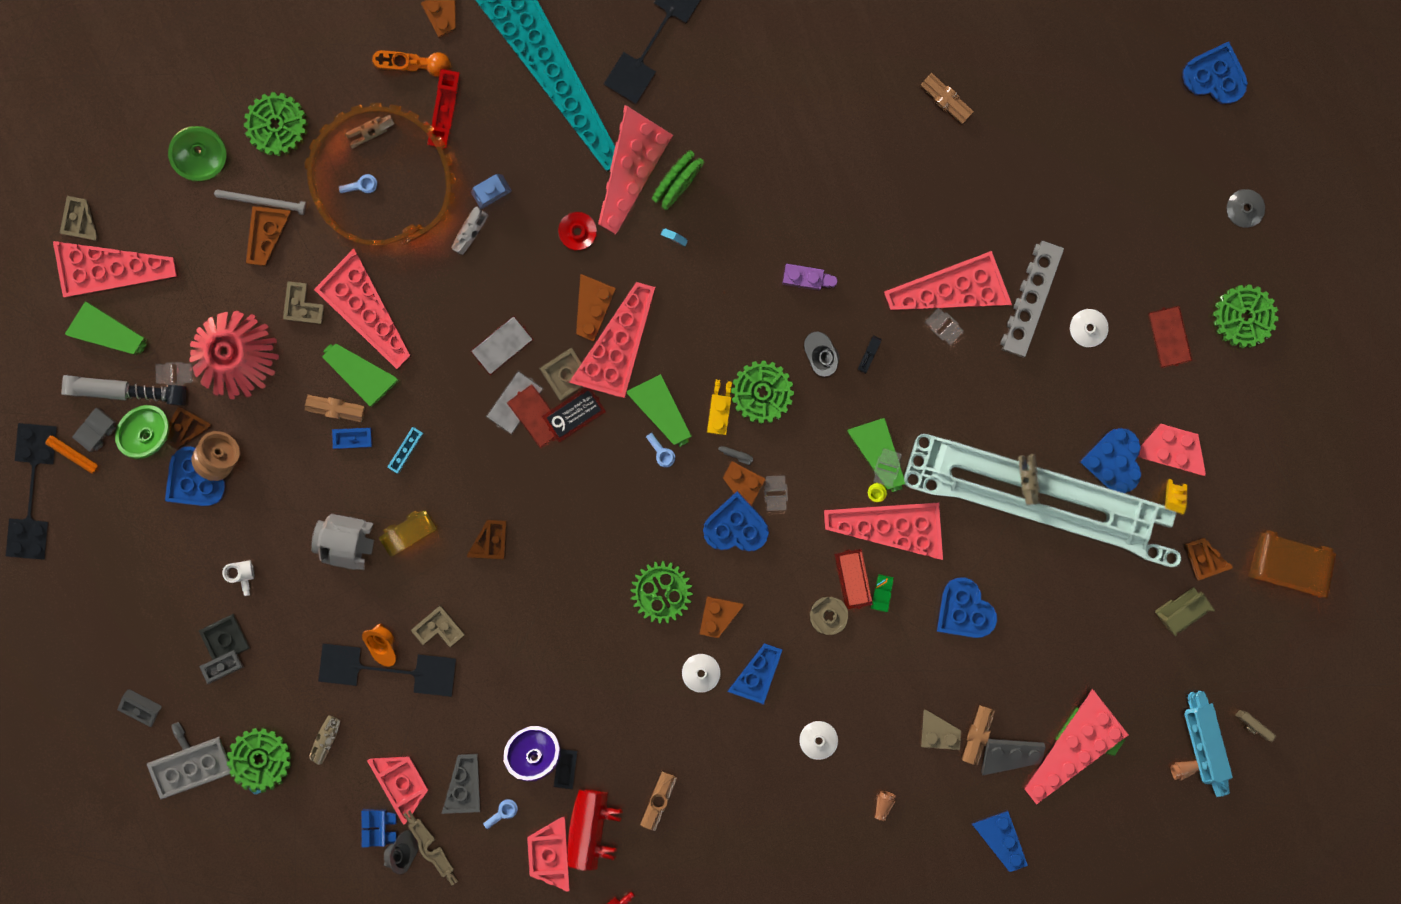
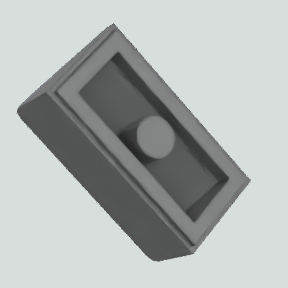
M235 650L199 666L207 684H211L244 668Z
M128 689L123 695L117 710L152 727L162 706Z

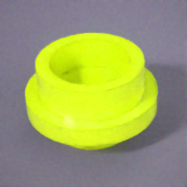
M875 483L869 487L868 496L874 502H882L887 496V490L882 484Z

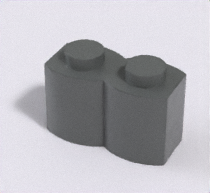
M95 408L72 438L89 452L98 451L104 444L102 441L106 435L109 437L115 431L116 427L114 426L117 422L100 408Z

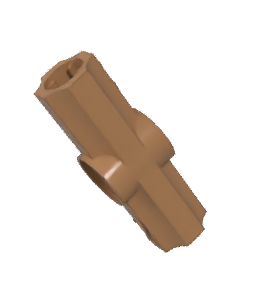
M931 73L921 83L920 86L934 98V101L943 110L952 114L961 124L974 112L960 99L959 95L951 87L945 86L934 74Z
M308 395L306 399L305 411L357 422H362L365 406L313 395Z
M979 705L974 723L968 732V742L962 756V761L978 765L983 747L986 746L990 735L989 729L995 710Z
M663 771L661 772L641 821V826L656 831L677 777ZM656 796H661L664 799L662 806H656L653 803V799Z

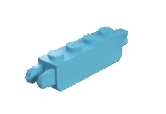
M1204 691L1190 692L1188 695L1190 709H1187L1184 715L1202 782L1212 784L1216 797L1230 794L1228 779L1233 777L1217 721L1216 711L1213 703L1209 704Z

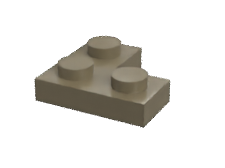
M287 281L283 320L322 324L324 305L305 303L307 283Z
M441 605L411 630L422 645L438 633L447 645L451 647L465 635Z

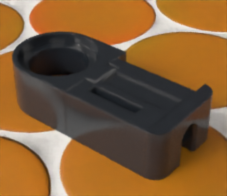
M873 335L859 364L858 371L864 374L867 373L882 341L881 338Z

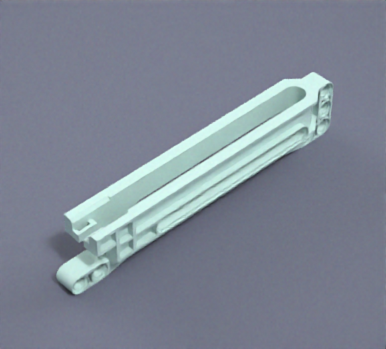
M928 434L919 435L914 442L904 475L905 485L911 489L931 495L957 497L1124 548L1147 561L1167 567H1175L1181 561L1178 551L1157 544H1147L1154 523L1169 528L1173 526L1176 512L1166 509L1163 505L1038 467L1039 493L1101 511L1106 514V520L1102 523L1040 503L1026 505V500L964 481L951 475V469L956 467L1022 487L1018 461ZM925 437L929 440L927 448L920 447V438ZM915 456L923 458L922 466L917 467L914 465L913 459ZM910 474L918 477L917 484L911 485L908 483V476ZM928 480L936 482L935 490L930 491L927 489L926 483ZM1151 547L1157 550L1155 558H1151L1148 555V550ZM1169 553H1173L1176 557L1175 562L1172 564L1168 563L1166 559Z

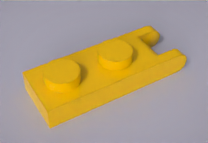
M1169 479L1166 488L1165 508L1184 514L1187 502V484L1182 486L1175 485L1173 480Z

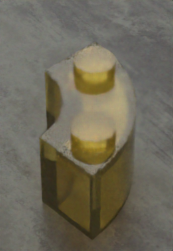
M426 510L420 513L414 511L407 515L408 520L396 527L391 525L383 530L385 534L380 536L379 539L390 557L400 553L437 530Z

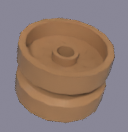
M212 431L201 438L191 457L192 466L201 477L207 480H222L231 473L240 455L239 446L230 435L224 432Z

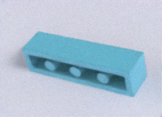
M412 427L387 468L399 474L424 433Z

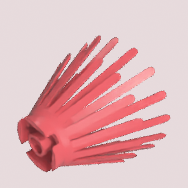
M234 311L227 326L228 312L220 313L217 315L216 327L213 317H210L203 324L206 332L200 327L196 330L198 334L195 335L194 339L198 342L191 341L190 346L200 349L191 350L189 360L194 362L201 359L192 368L196 377L206 368L200 383L207 389L210 387L214 374L213 394L216 396L219 394L224 395L223 378L229 398L235 399V396L240 395L235 381L245 396L250 397V391L254 390L255 387L246 377L258 387L264 389L266 385L259 379L265 380L266 376L256 369L271 376L275 375L274 370L263 365L272 366V361L267 359L278 360L279 355L259 351L273 350L272 345L266 344L277 343L276 338L255 340L268 335L265 329H268L269 326L263 324L246 332L258 323L254 319L255 315H249L236 328L244 315L243 313ZM227 346L229 348V353L227 356L223 357L221 354V350L223 347Z

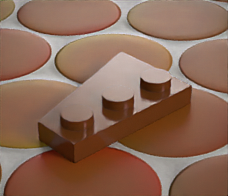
M252 206L246 264L266 266L289 218L290 210Z
M580 274L576 335L593 342L595 341L616 288Z

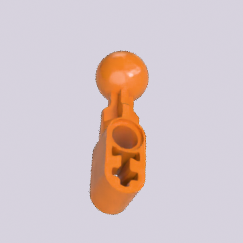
M380 50L375 52L372 58V63L377 69L395 71L427 69L435 77H439L441 69L450 70L451 67L449 58L440 52L433 53L428 58H422L417 54ZM379 55H383V59H389V55H392V66H388L389 62L387 61L380 65L376 58H379ZM403 57L406 61L405 65L397 66L395 58Z

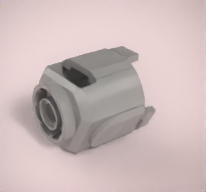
M335 514L329 515L325 521L318 520L312 539V553L319 554L320 561L325 564L353 570H364L365 561L361 559L362 553L372 554L374 540L365 536L366 533L370 534L373 523Z

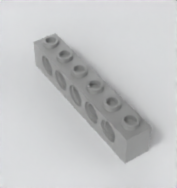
M1041 241L1040 245L1036 244L1033 255H1035L1034 262L1029 263L1026 273H1029L1027 281L1023 280L1020 291H1022L1021 298L1016 299L1013 309H1016L1014 317L1010 316L1007 327L1010 329L1007 335H1003L1000 345H1003V351L1023 358L1026 356L1064 248L1045 241ZM1040 258H1046L1049 261L1048 267L1043 268L1040 266ZM1040 276L1042 278V285L1036 286L1033 283V277ZM1027 294L1035 295L1036 302L1034 304L1027 302ZM1023 311L1027 312L1030 316L1027 322H1023L1020 319V313ZM1018 329L1023 332L1021 340L1014 338V330Z

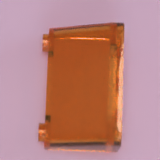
M1269 530L1266 533H1260L1248 577L1262 581L1265 580V582L1313 594V596L1328 598L1336 553H1333L1332 548L1322 546V549L1294 542L1277 537L1278 533Z

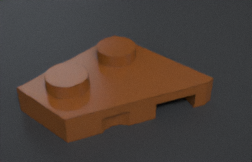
M426 0L421 3L439 38L456 29L455 0Z
M731 461L723 477L732 492L736 493L739 491L751 506L765 481V478Z
M1205 538L1185 544L1197 581L1233 568L1230 563H1227L1221 557V554L1216 549L1211 547V544Z
M707 597L700 635L719 638L741 610L743 604Z

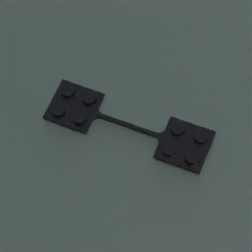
M655 0L654 4L666 11L665 19L640 58L635 59L625 52L622 53L604 85L637 104L656 71L646 66L643 62L650 47L669 17L675 16L687 23L700 0Z
M18 423L15 461L30 463L32 472L27 517L25 519L9 518L6 557L45 560L48 522L33 520L31 518L36 465L40 463L54 464L55 450L46 445V440L51 435L56 438L57 426Z
M322 644L318 682L357 686L358 672L361 669L413 675L415 678L413 693L452 697L455 658L418 654L416 669L414 671H404L361 665V648Z

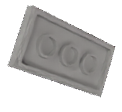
M220 737L147 763L160 799L227 776L231 770L227 766L229 759Z

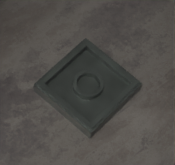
M234 614L199 630L212 660L233 650L238 655L250 649Z

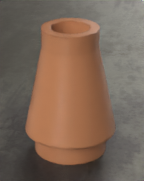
M1197 760L1175 762L1174 765H1171V773L1174 780L1182 781L1200 772Z
M881 791L877 795L876 819L886 821L889 812L896 802L893 793Z

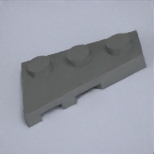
M988 739L981 769L982 776L1042 763L1045 744L1040 742Z
M478 754L458 755L442 814L480 812Z

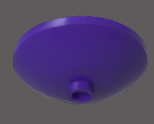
M538 726L527 727L515 733L508 741L504 750L506 768L515 778L522 781H536L546 777L556 767L560 758V745L555 735L548 729Z

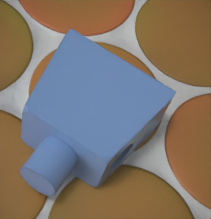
M495 174L473 187L471 194L479 208L482 209L512 192L502 174Z

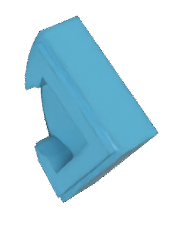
M663 229L661 233L662 236L683 246L688 241L683 236L668 229Z

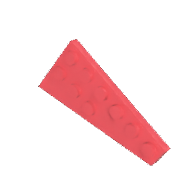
M624 106V116L619 128L620 134L618 142H616L610 168V179L606 186V197L602 204L598 222L599 225L614 234L618 232L673 136L628 106Z
M53 241L63 298L177 277L173 257Z
M353 248L314 290L398 369L411 355L358 254Z
M992 251L884 291L890 310L1012 305Z
M638 282L634 284L569 383L625 398L655 287Z
M939 503L824 510L825 530L943 560Z
M1093 688L1025 787L1026 792L1036 804L1128 736L1126 730Z

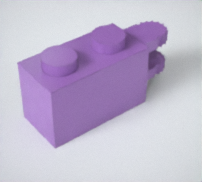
M786 264L783 285L821 290V286L835 287L837 279L835 276L823 274L824 270Z

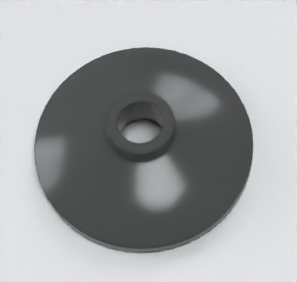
M1239 190L1229 198L1227 203L1228 217L1239 227L1248 228L1258 224L1265 213V203L1262 197L1253 190ZM1245 204L1250 206L1249 211L1244 210Z

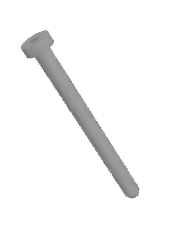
M216 190L214 196L218 198L298 211L300 215H304L306 211V202L303 201L298 204Z

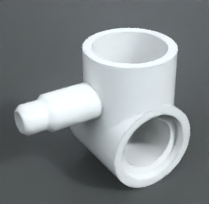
M248 560L226 565L222 572L223 578L230 583L241 581L244 596H249L250 587L248 580L254 579L252 561ZM233 567L238 571V575L234 579L229 576V570Z

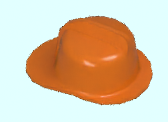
M378 624L372 630L364 631L362 639L374 660L383 666H393L396 662V655L392 648L394 642L393 634L383 624Z

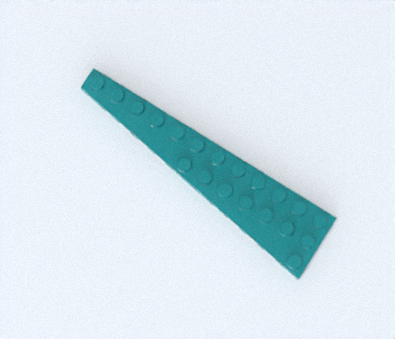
M475 0L606 172L609 171L615 145L538 0Z

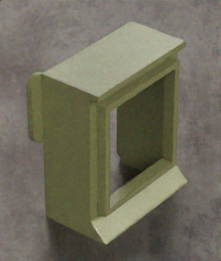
M1193 587L1175 601L1170 600L1155 613L1166 629L1177 636V632L1180 633L1204 616L1207 610H1215L1202 592L1198 593Z

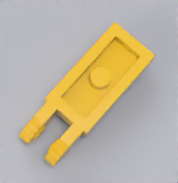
M716 380L714 395L712 394L707 433L726 435L732 382L728 381L726 384V396L718 395L721 383L720 380Z

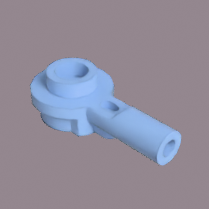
M365 174L355 183L339 186L340 193L360 189L364 193H372L377 188V180L374 176Z
M653 433L647 435L646 438L657 452L656 460L658 464L662 467L672 466L675 462L674 452L668 448H663Z
M510 799L502 801L498 812L483 823L485 828L489 829L502 818L509 819L514 817L518 811L517 804Z

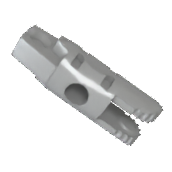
M479 207L473 208L458 232L451 248L463 255L476 238L485 220L488 218V214L481 211Z

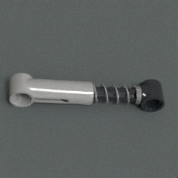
M63 375L61 395L117 400L137 397V399L146 398V400L154 399L155 401L159 399L166 402V404L185 406L187 387L168 385L167 387L154 388V386L145 387L144 385L143 387L136 384L132 386L128 381Z

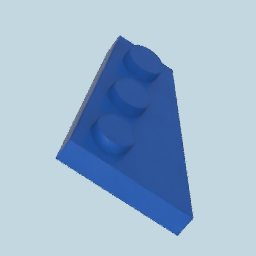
M764 643L727 692L764 704L782 649Z
M1008 811L972 823L1009 872L1028 866Z

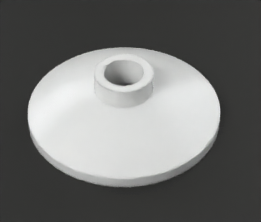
M1085 309L1073 317L1070 323V333L1074 341L1079 345L1095 347L1105 340L1108 334V322L1099 311ZM1088 324L1093 325L1092 331L1087 330Z
M697 654L685 662L682 669V678L686 686L691 690L707 692L717 685L720 679V668L716 660L711 656ZM699 670L705 672L703 677L698 676L697 672Z
M812 722L805 726L800 734L801 749L812 759L822 760L828 758L837 748V733L826 722ZM821 737L823 742L816 744V738Z

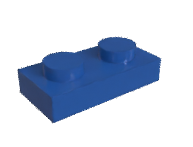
M371 428L332 429L333 449L372 447Z

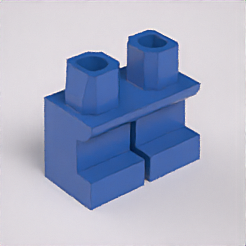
M363 809L361 811L362 828H364L362 829V848L386 846L387 844L395 843L397 832H387V824H397V814L387 812V810Z

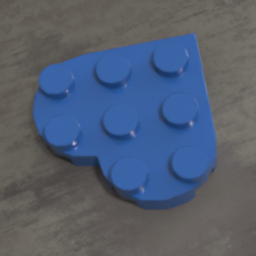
M1229 41L1195 57L1183 69L1184 84L1194 95L1210 93L1220 104H1230L1238 101L1246 92L1248 84L1246 75Z
M1113 429L1080 462L1110 490L1125 494L1136 488L1140 482L1141 471L1139 464L1136 462L1140 451L1139 439L1129 429Z
M183 447L177 450L171 457L165 501L211 506L220 502L223 497L225 481L224 479L211 481L201 477L192 466L191 457L195 447Z
M737 491L709 516L704 524L703 532L706 542L714 549L727 550L737 546L741 550L756 551L767 541L769 529L763 517Z
M967 578L950 580L942 594L937 632L973 638H983L989 635L995 629L997 614L988 602L981 600V591L978 585Z

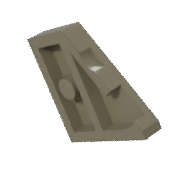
M67 196L60 234L98 240L86 199Z
M923 710L921 747L960 750L961 730L931 712Z

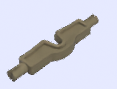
M410 810L403 815L409 822L408 827L418 841V847L422 856L432 862L441 876H446L451 885H454V882L457 883L458 880L452 873L453 867L447 860L442 848L438 847L432 851L427 850V847L435 840L433 835L425 828L420 819H415Z

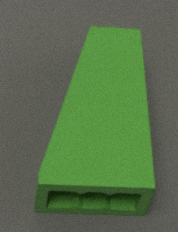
M86 301L65 333L73 338L134 355L141 354L147 345L145 343L146 338Z
M330 344L323 351L325 354L322 357L370 407H373L399 381L395 376L338 344L334 346Z
M661 374L626 391L628 396L673 445L678 444L680 447L690 442L688 438L691 435Z
M885 418L848 429L849 436L886 490L891 489L894 492L903 489L902 485L905 484L904 476Z

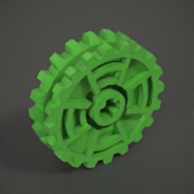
M271 92L270 96L263 94L261 100L256 98L254 106L249 105L248 109L250 112L244 116L247 119V122L244 123V128L248 129L245 134L248 138H251L250 143L253 146L257 145L256 149L261 152L265 150L267 155L274 153L276 156H281V152H284L286 155L290 154V149L296 150L298 148L297 144L303 143L302 136L307 135V130L304 128L308 125V121L304 119L306 113L301 110L302 106L298 102L295 103L294 98L291 96L287 98L284 93H280L278 96L275 92ZM274 120H276L277 122L278 120H280V122L278 123L279 128L274 127L272 129L274 125L272 122Z
M691 150L677 162L653 194L652 200L654 202H659L663 199L662 208L664 210H668L678 200L704 164V160L701 158L693 161L695 154Z
M1239 285L1235 287V290L1232 288L1227 291V294L1220 297L1221 302L1216 303L1217 311L1213 312V316L1217 319L1214 321V326L1219 327L1217 333L1224 335V341L1230 340V345L1232 346L1239 344V348H1244L1247 345L1250 348L1256 346V343L1259 345L1265 342L1264 338H1270L1272 335L1270 331L1276 329L1274 322L1278 321V317L1275 316V312L1278 309L1273 307L1275 301L1273 298H1268L1269 293L1267 291L1262 293L1260 287L1253 289L1252 285H1247L1245 288ZM1245 312L1250 316L1246 321H1244L1245 318H1242V314Z
M755 361L752 362L751 367L746 365L743 372L739 371L737 373L739 378L733 380L735 388L731 389V393L735 394L732 401L737 403L736 410L743 412L742 417L746 418L748 416L751 422L758 420L759 424H763L764 420L771 423L773 418L780 419L782 412L786 414L788 411L786 406L791 405L792 400L790 397L794 395V391L790 390L793 383L788 381L789 374H784L781 366L776 368L773 362L768 365L766 361H762L761 364H757ZM761 387H764L768 395L760 397L757 390L759 388L761 390Z
M254 728L251 733L243 732L244 736H237L235 738L237 742L230 745L232 752L227 754L228 759H230L227 762V766L231 769L229 771L231 776L235 777L234 780L238 785L242 783L243 789L251 788V791L256 793L257 789H260L262 793L266 792V788L275 789L274 785L282 783L281 778L287 777L286 769H290L291 766L290 762H288L291 759L290 753L286 752L289 750L287 744H282L283 739L280 736L276 738L275 732L267 733L264 728L261 731H257ZM259 756H261L263 763L260 764L259 762V765H257L255 758L258 757L259 759Z

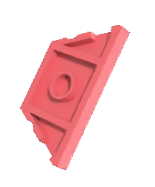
M1160 424L1140 446L1138 458L1202 476L1206 474L1199 436L1196 433Z
M410 756L368 759V764L403 825L406 824L408 821L403 814L409 810L413 814L429 790Z
M561 817L527 837L529 871L531 877L540 879L567 892L570 891L566 824L565 817Z

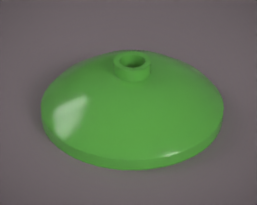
M192 126L182 129L172 138L168 149V158L172 168L180 176L193 181H203L216 176L222 170L226 161V147L223 140L214 131L201 126ZM199 146L201 150H196L195 147Z
M143 405L132 409L121 419L117 426L115 441L118 449L125 456L133 459L151 456L165 443L169 434V420L161 409L152 405Z

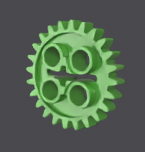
M662 561L661 566L654 562V568H651L648 564L647 571L640 569L643 574L642 576L635 575L638 582H632V584L636 586V589H631L630 591L636 593V596H633L631 600H637L634 607L640 606L638 613L644 611L645 619L650 615L651 622L658 618V622L661 624L662 618H665L666 622L669 623V617L676 620L675 614L678 613L682 616L681 609L688 610L684 604L691 603L687 596L693 595V593L687 590L692 585H686L690 578L682 577L685 571L679 573V566L672 569V563L665 567L664 561ZM663 574L670 575L671 583L668 585L662 584L660 577ZM653 577L657 578L662 589L666 588L665 596L670 604V608H667L661 595L657 596L658 588ZM648 582L654 585V591L650 594L645 593L643 590L644 584ZM672 591H677L680 594V599L677 602H672L669 599V594ZM654 600H660L663 603L661 610L656 611L652 608Z

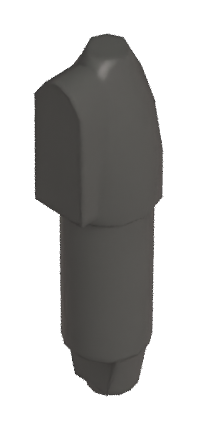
M723 446L718 448L719 451L738 459L739 462L751 465V462H753V458L747 453Z
M180 723L172 724L173 734L182 749L190 748Z

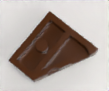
M178 406L169 422V434L165 443L179 449L210 428L212 424Z
M487 520L467 557L504 559L507 521Z

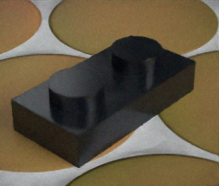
M560 749V758L555 771L554 787L573 790L578 751Z

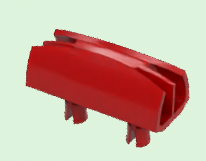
M587 789L584 791L579 790L570 822L567 855L568 867L592 871L597 870L599 857L611 860L616 859V856L608 852H617V848L601 846L604 819L620 822L622 818L613 814H621L623 811L606 807L607 792Z

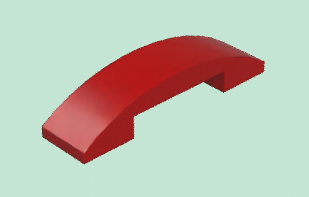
M440 70L436 103L427 145L447 148L460 72Z

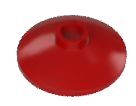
M572 212L566 215L561 220L558 228L561 242L572 250H583L589 247L594 242L597 233L593 219L582 212ZM576 228L581 229L580 235L574 234Z

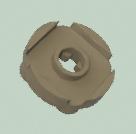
M823 597L813 604L810 611V621L818 632L826 635L837 634L847 624L848 610L841 600L834 597ZM825 611L834 612L832 616L834 619L832 621L824 619L826 616Z

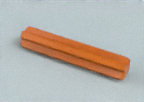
M51 435L46 440V445L88 472L94 473L98 465L54 436Z

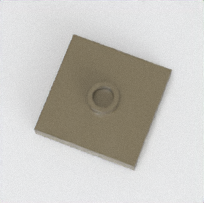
M572 348L539 368L560 401L582 387L569 383L581 365V361Z
M1242 710L1236 713L1235 716L1247 725L1246 728L1254 735L1259 734L1267 741H1273L1275 735L1250 714Z

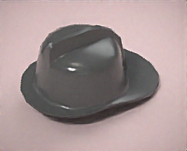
M812 332L805 339L804 348L814 372L823 377L832 375L838 367L839 352L824 333Z
M411 830L402 832L395 843L390 844L384 852V866L391 868L398 875L408 871L419 849L418 841Z

